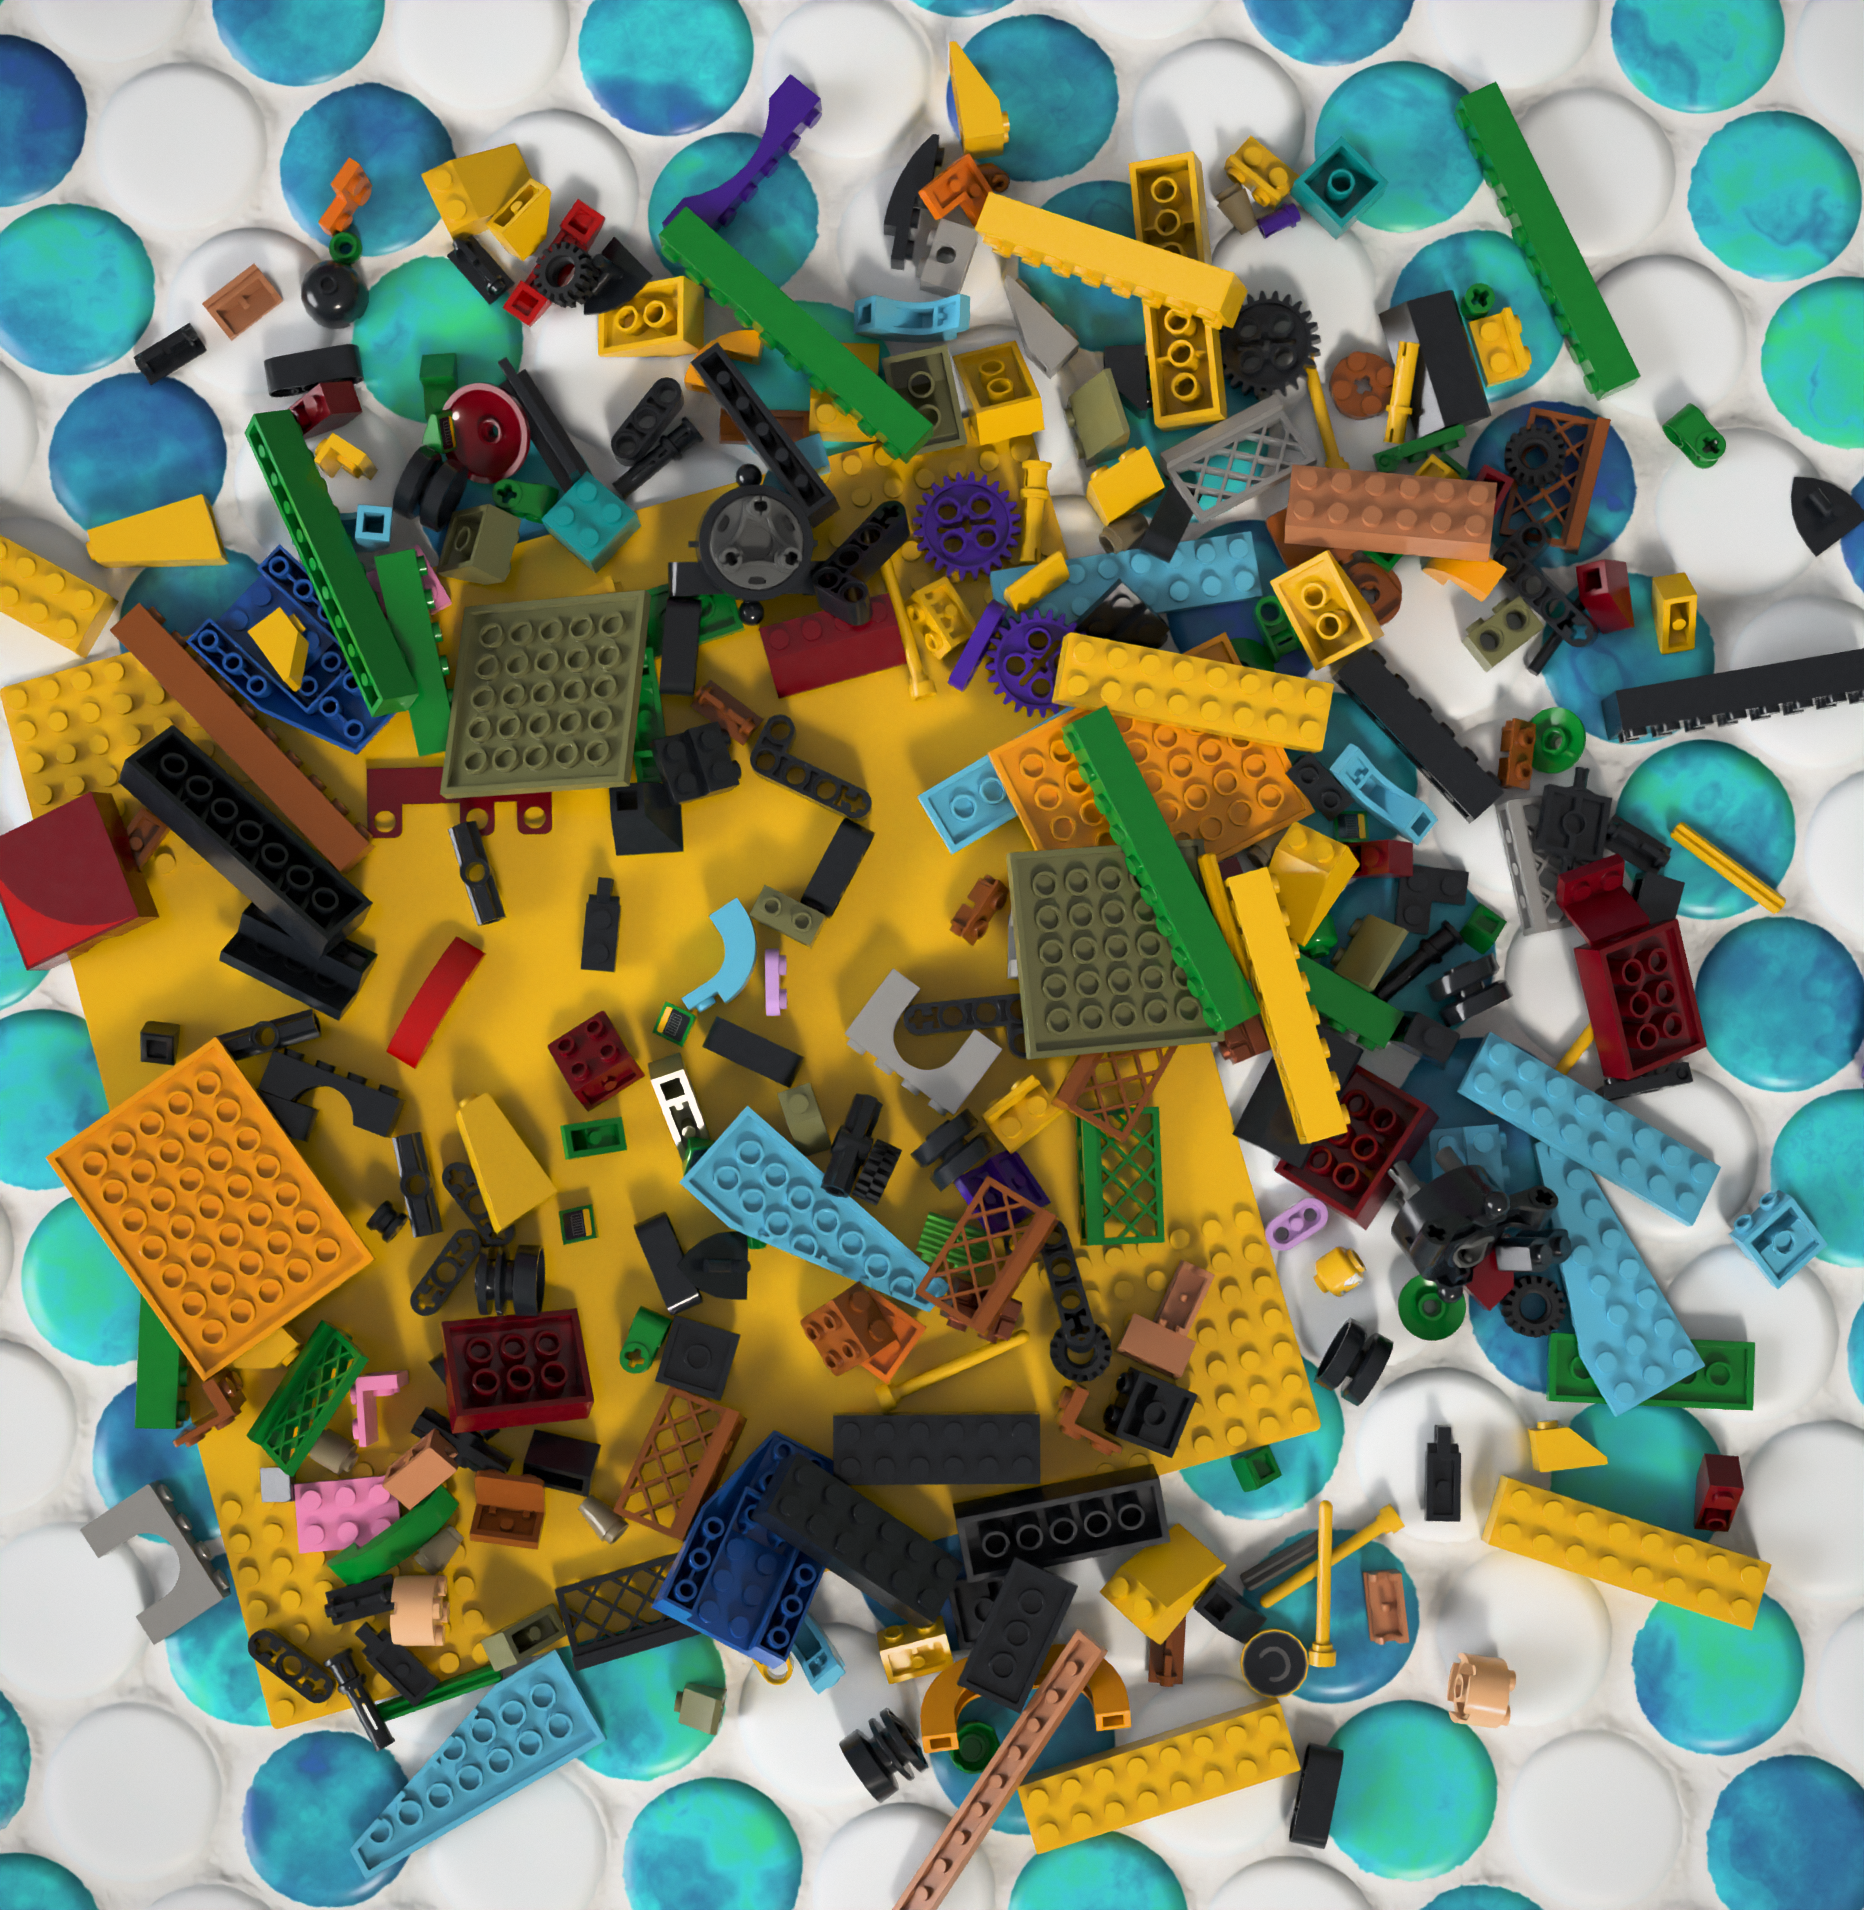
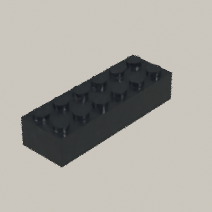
M1039 1411L834 1413L833 1476L846 1485L1040 1484Z
M799 1452L781 1459L750 1517L916 1628L935 1623L964 1564Z
M1154 1464L952 1504L968 1583L1005 1576L1015 1555L1045 1568L1171 1542L1160 1479Z

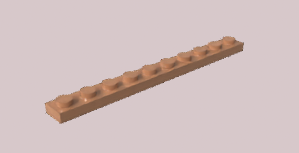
M1076 1630L892 1910L938 1909L1107 1654L1108 1650L1085 1630Z

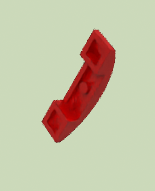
M577 199L559 225L561 230L548 247V250L553 251L551 245L554 243L561 246V242H567L570 245L571 243L575 244L588 253L606 218ZM537 264L534 268L540 269L541 265ZM573 264L566 265L560 271L558 276L559 286L567 285L574 275L575 266ZM534 269L525 282L520 281L502 307L529 327L553 303L537 290L539 287L535 285L534 279L539 277L533 274Z
M456 936L418 991L386 1052L416 1069L433 1042L432 1038L465 983L469 982L486 953Z

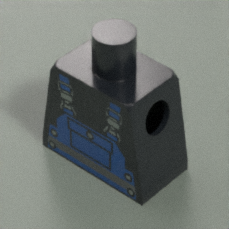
M1402 1011L1405 1014L1389 1042L1445 1070L1460 1041V1034L1419 1012Z

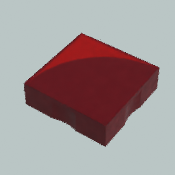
M90 791L0 836V902L27 971H47L88 952L101 941L122 936L160 917L145 877L133 858L129 836L112 793Z

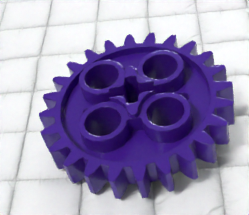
M957 472L956 482L951 483L949 478L944 476V487L940 488L937 484L933 483L931 488L934 495L922 494V499L927 505H916V511L923 517L913 518V525L922 529L913 532V537L915 539H923L917 545V550H928L924 561L928 563L935 559V572L946 567L947 578H950L954 571L959 572L960 581L964 580L966 573H971L973 580L977 581L978 571L982 570L987 577H990L991 565L1001 570L1003 565L1000 558L1011 560L1012 554L1007 547H1018V542L1011 538V536L1021 534V528L1012 526V524L1019 522L1021 516L1010 513L1017 507V503H1006L1010 492L1006 490L999 494L997 492L999 481L988 486L987 475H984L978 482L975 481L974 472H970L968 480H963L960 472ZM977 501H984L989 505L990 509L985 514H977L972 510L971 506ZM950 506L956 510L957 515L953 519L945 520L939 516V510L942 507ZM989 520H995V521H996V524H995V525H990V524L980 525V524H982V523L988 522ZM962 521H969V524L972 526L970 533H965V529L962 528ZM939 528L952 529L945 533L937 532ZM983 533H989L995 538V543L990 547H983L977 542L978 536ZM949 539H957L962 543V548L955 553L949 552L944 548V543Z
M1039 607L1035 608L1033 617H1029L1027 612L1022 610L1021 621L1018 622L1013 616H1010V628L1003 625L998 627L1003 637L993 636L990 641L997 646V649H987L986 652L988 656L995 658L994 661H990L985 665L986 669L995 670V673L988 678V682H999V685L994 690V694L1002 692L1007 694L1003 701L1004 705L1014 700L1016 702L1014 712L1017 713L1022 706L1027 707L1028 717H1031L1034 709H1039L1042 718H1045L1047 708H1051L1054 714L1059 712L1060 704L1052 703L1058 669L1054 659L1061 653L1063 636L1069 632L1075 633L1074 630L1077 625L1076 620L1069 625L1064 623L1066 613L1063 612L1058 619L1053 618L1052 608L1048 610L1046 617L1041 616ZM1034 631H1042L1047 635L1048 643L1045 646L1036 647L1030 642V634ZM1081 631L1077 634L1086 635V631ZM1056 640H1060V646L1047 658L1045 664L1047 668L1039 667L1025 685H1020L1019 681L1033 668L1035 662L1033 657L1042 658ZM1019 656L1025 661L1026 667L1020 672H1014L1008 667L1007 660L1010 657ZM1039 678L1046 679L1051 685L1050 691L1045 694L1035 692L1032 686L1033 681Z

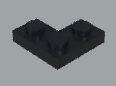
M1413 865V876L1399 877L1394 925L1409 931L1408 933L1427 935L1432 902L1457 906L1465 905L1469 872Z

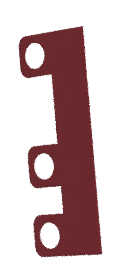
M443 767L367 769V825L369 832L373 835L372 838H397L401 835L402 804L460 803V824L467 822L466 818L471 810L476 808L482 809L487 813L488 822L483 829H480L481 836H488L495 829L494 802H517V828L520 833L525 835L547 834L552 829V792L446 799L440 795ZM531 807L541 808L545 813V822L539 828H530L525 824L524 814ZM381 811H389L395 816L396 824L389 832H381L374 825L375 816Z

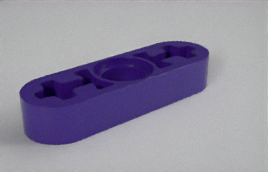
M992 599L988 604L949 677V685L961 692H964L991 644V638L996 635L998 627L1002 624L1007 614V606L995 599Z

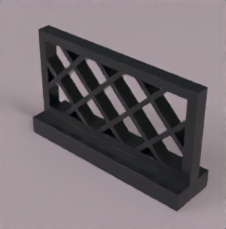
M505 357L498 364L507 380L498 386L510 392L521 404L529 422L530 439L566 494L586 471L591 475L592 473L526 369L517 374L507 357Z
M679 1551L554 1589L572 1650L575 1671L702 1634L673 1618L664 1620L667 1616L665 1614L662 1615L658 1623L651 1625L638 1618L647 1601L653 1604L655 1599L650 1597V1594L658 1580L664 1582L666 1577L661 1574L667 1563L675 1561ZM662 1565L659 1572L650 1569ZM643 1570L655 1577L647 1594L629 1585L635 1572ZM629 1575L626 1582L618 1579L619 1577ZM610 1580L622 1587L614 1604L596 1595L602 1582ZM596 1584L593 1592L585 1589V1587ZM626 1589L643 1598L635 1616L617 1606ZM578 1590L589 1596L581 1614L568 1607L565 1593ZM593 1599L610 1608L602 1625L584 1616ZM614 1611L632 1620L626 1632L616 1634L605 1628ZM570 1615L578 1618L574 1626ZM581 1621L599 1630L593 1642L579 1646L575 1631ZM635 1622L643 1626L641 1628L631 1630ZM602 1632L610 1636L608 1638L598 1640Z

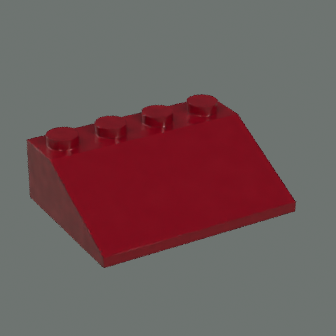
M1673 918L1650 924L1594 946L1586 943L1573 948L1604 1077L1630 1080L1707 1047L1678 919Z
M1357 1064L1339 1099V1104H1345L1349 1113L1351 1123L1346 1125L1348 1132L1319 1140L1303 1170L1280 1160L1274 1171L1315 1199L1323 1202L1324 1205L1362 1229L1367 1230L1396 1186L1394 1180L1388 1175V1171L1390 1168H1393L1397 1172L1393 1165L1402 1160H1405L1409 1166L1440 1117L1427 1104Z
M577 1308L543 1311L540 1316H516L514 1314L441 1322L446 1396L452 1434L587 1419L589 1417L594 1397Z

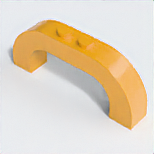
M1067 1644L1051 1645L1032 1689L1039 1688ZM968 1657L956 1661L944 1669L931 1683L924 1696L921 1706L920 1724L925 1753L959 1749L957 1735L958 1717L962 1709L970 1701L981 1696L957 1685V1680ZM1103 1658L1081 1691L1093 1707L1096 1730L1103 1731L1131 1727L1130 1707L1125 1685L1115 1668Z

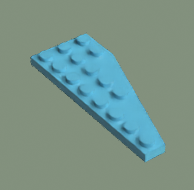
M748 1105L679 1182L731 1229L851 1280L860 1281L865 1286L926 1312H930L935 1306L915 1293L930 1267L850 1196L844 1198L826 1193L820 1187L825 1174ZM941 1277L934 1278L926 1292L936 1298L942 1297L948 1291L949 1285Z
M1540 1141L1533 1145V1151L1541 1186L1543 1185L1556 1193L1559 1201L1549 1220H1551L1552 1229L1568 1230V1237L1571 1241V1255L1565 1262L1560 1263L1559 1267L1571 1310L1572 1326H1574L1579 1357L1613 1415L1619 1416L1701 1369L1705 1364L1589 1169Z
M558 1648L497 1682L349 1849L366 1880L607 1739L604 1730Z

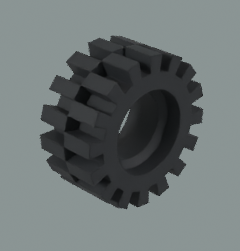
M561 242V246L557 243L552 244L553 251L545 249L542 252L546 256L544 260L538 257L536 261L541 266L540 269L534 268L533 274L539 277L534 279V283L539 287L537 289L539 293L556 305L563 308L567 306L575 308L577 307L576 302L581 305L586 302L584 299L585 295L591 298L594 294L589 289L591 286L597 288L598 282L593 277H598L599 271L594 268L592 256L575 244L571 243L570 245L567 242ZM573 264L575 266V273L572 280L563 287L559 286L558 276L560 271L566 265Z
M1531 424L1529 429L1523 426L1519 428V433L1516 434L1514 432L1510 437V441H1507L1504 453L1505 470H1508V476L1517 481L1516 484L1520 487L1524 484L1527 485V489L1533 490V486H1539V489L1545 488V484L1549 483L1551 485L1554 483L1555 478L1559 477L1562 473L1566 457L1564 441L1562 437L1560 439L1557 437L1558 433L1554 429L1552 432L1548 431V426L1542 425V428H1536L1537 424ZM1537 445L1544 448L1548 454L1547 462L1540 468L1527 467L1521 458L1523 451L1527 447Z
M877 1139L852 1195L877 1206L902 1150Z
M1533 1275L1522 1276L1520 1279L1514 1280V1287L1501 1299L1500 1304L1503 1306V1310H1500L1501 1315L1505 1317L1506 1321L1504 1322L1507 1326L1511 1327L1518 1334L1534 1338L1543 1335L1547 1336L1551 1334L1553 1329H1558L1560 1320H1564L1563 1308H1566V1302L1562 1300L1564 1295L1562 1291L1557 1289L1558 1286L1547 1278ZM1530 1293L1539 1294L1545 1301L1543 1315L1534 1320L1526 1318L1520 1308L1522 1299Z
M1078 1319L1074 1321L1075 1336L1085 1338V1333L1082 1332L1080 1320ZM1094 1323L1096 1333L1094 1354L1091 1360L1085 1364H1076L1068 1357V1346L1062 1327L1054 1333L1050 1343V1358L1056 1370L1065 1378L1076 1382L1092 1381L1097 1376H1101L1106 1367L1109 1366L1110 1357L1112 1356L1111 1342L1106 1332Z

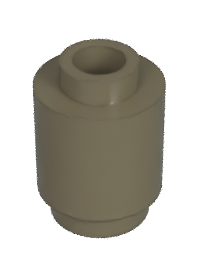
M329 1428L322 1431L309 1452L311 1459L338 1475L344 1470L349 1472L359 1457V1454L356 1453V1444Z

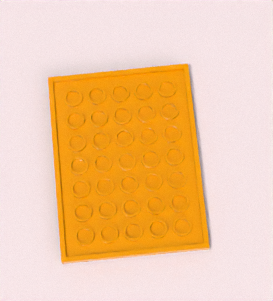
M1226 632L1183 653L1184 655L1242 666ZM1076 707L987 752L1035 851L1117 845L1110 835L1109 828L1111 826L1105 814H1101L1094 803L1095 794L1089 784L1083 781L1079 774V763L1074 753L1069 752L1063 742L1064 733L1061 728L1094 711ZM1111 714L1174 840L1204 839L1205 853L1214 852L1217 863L1290 826L1294 821L1297 822L1315 813L1309 799L1285 774L1292 767V764L1282 747Z
M214 1037L45 1157L204 1382L376 1260L219 1037Z

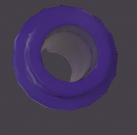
M1285 202L1282 204V208L1262 218H1258L1256 221L1261 235L1266 239L1270 235L1289 226L1292 228L1296 227V223L1301 221V217L1293 202L1290 204Z

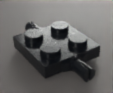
M1575 768L1573 786L1562 787L1553 784L1544 786L1534 851L1550 854L1560 859L1559 874L1573 870L1574 862L1592 863L1603 859L1612 798L1597 795L1586 788L1590 772L1588 768Z

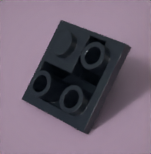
M638 782L630 783V786L609 788L616 856L684 852L681 805L670 806L663 783Z

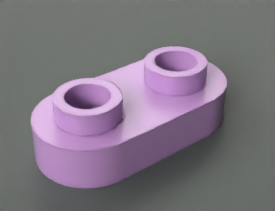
M779 948L765 949L766 1016H780L781 1009H787V989H781L780 975H787L786 955H780Z
M1302 1199L1268 1222L1265 1228V1239L1276 1250H1289L1325 1226L1328 1220V1210L1324 1203L1318 1199ZM1308 1208L1315 1211V1218L1310 1222L1304 1218V1212ZM1279 1227H1284L1287 1230V1237L1283 1240H1279L1275 1234Z

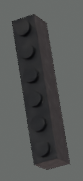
M715 343L692 360L690 363L697 376L787 495L792 497L801 506L812 528L814 529L840 510L833 493L719 343Z
M1365 646L1332 679L1470 824L1504 793L1500 788L1502 785L1501 781L1491 771L1485 772L1477 764L1479 759L1467 746L1462 748L1453 739L1456 735L1446 723L1441 722L1439 724L1431 715L1433 712L1431 707L1422 698L1416 699L1408 691L1410 687L1402 676L1398 673L1393 675L1384 666L1387 662L1377 650L1372 649L1370 651Z

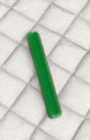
M490 1664L439 1682L416 1707L403 1696L376 1704L384 1721L387 1722L500 1682L503 1679L502 1670L495 1672Z

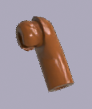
M993 163L977 165L993 191L1004 192L1008 189L1010 178L1005 171Z

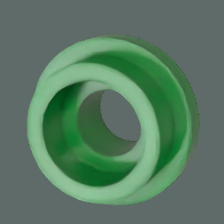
M351 232L338 233L329 243V253L333 260H339L352 265L362 255V243ZM345 245L352 246V250L348 254L341 253V249Z

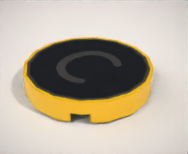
M1274 1627L1262 1629L1255 1633L1243 1647L1239 1660L1242 1676L1249 1687L1261 1696L1274 1699L1286 1697L1298 1690L1306 1679L1309 1666L1307 1651L1300 1640L1288 1631Z

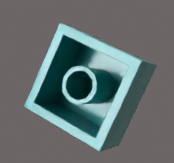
M1341 136L1294 181L1290 195L1337 240L1383 196L1389 182Z
M588 471L541 519L547 532L595 574L641 527L637 514Z

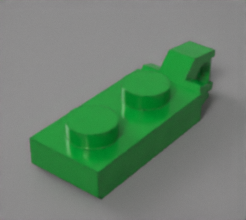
M1460 424L1372 455L1377 472H1394L1404 459H1408L1409 464L1428 458V451L1439 448L1440 453H1444L1460 447L1458 441L1467 435L1464 426Z

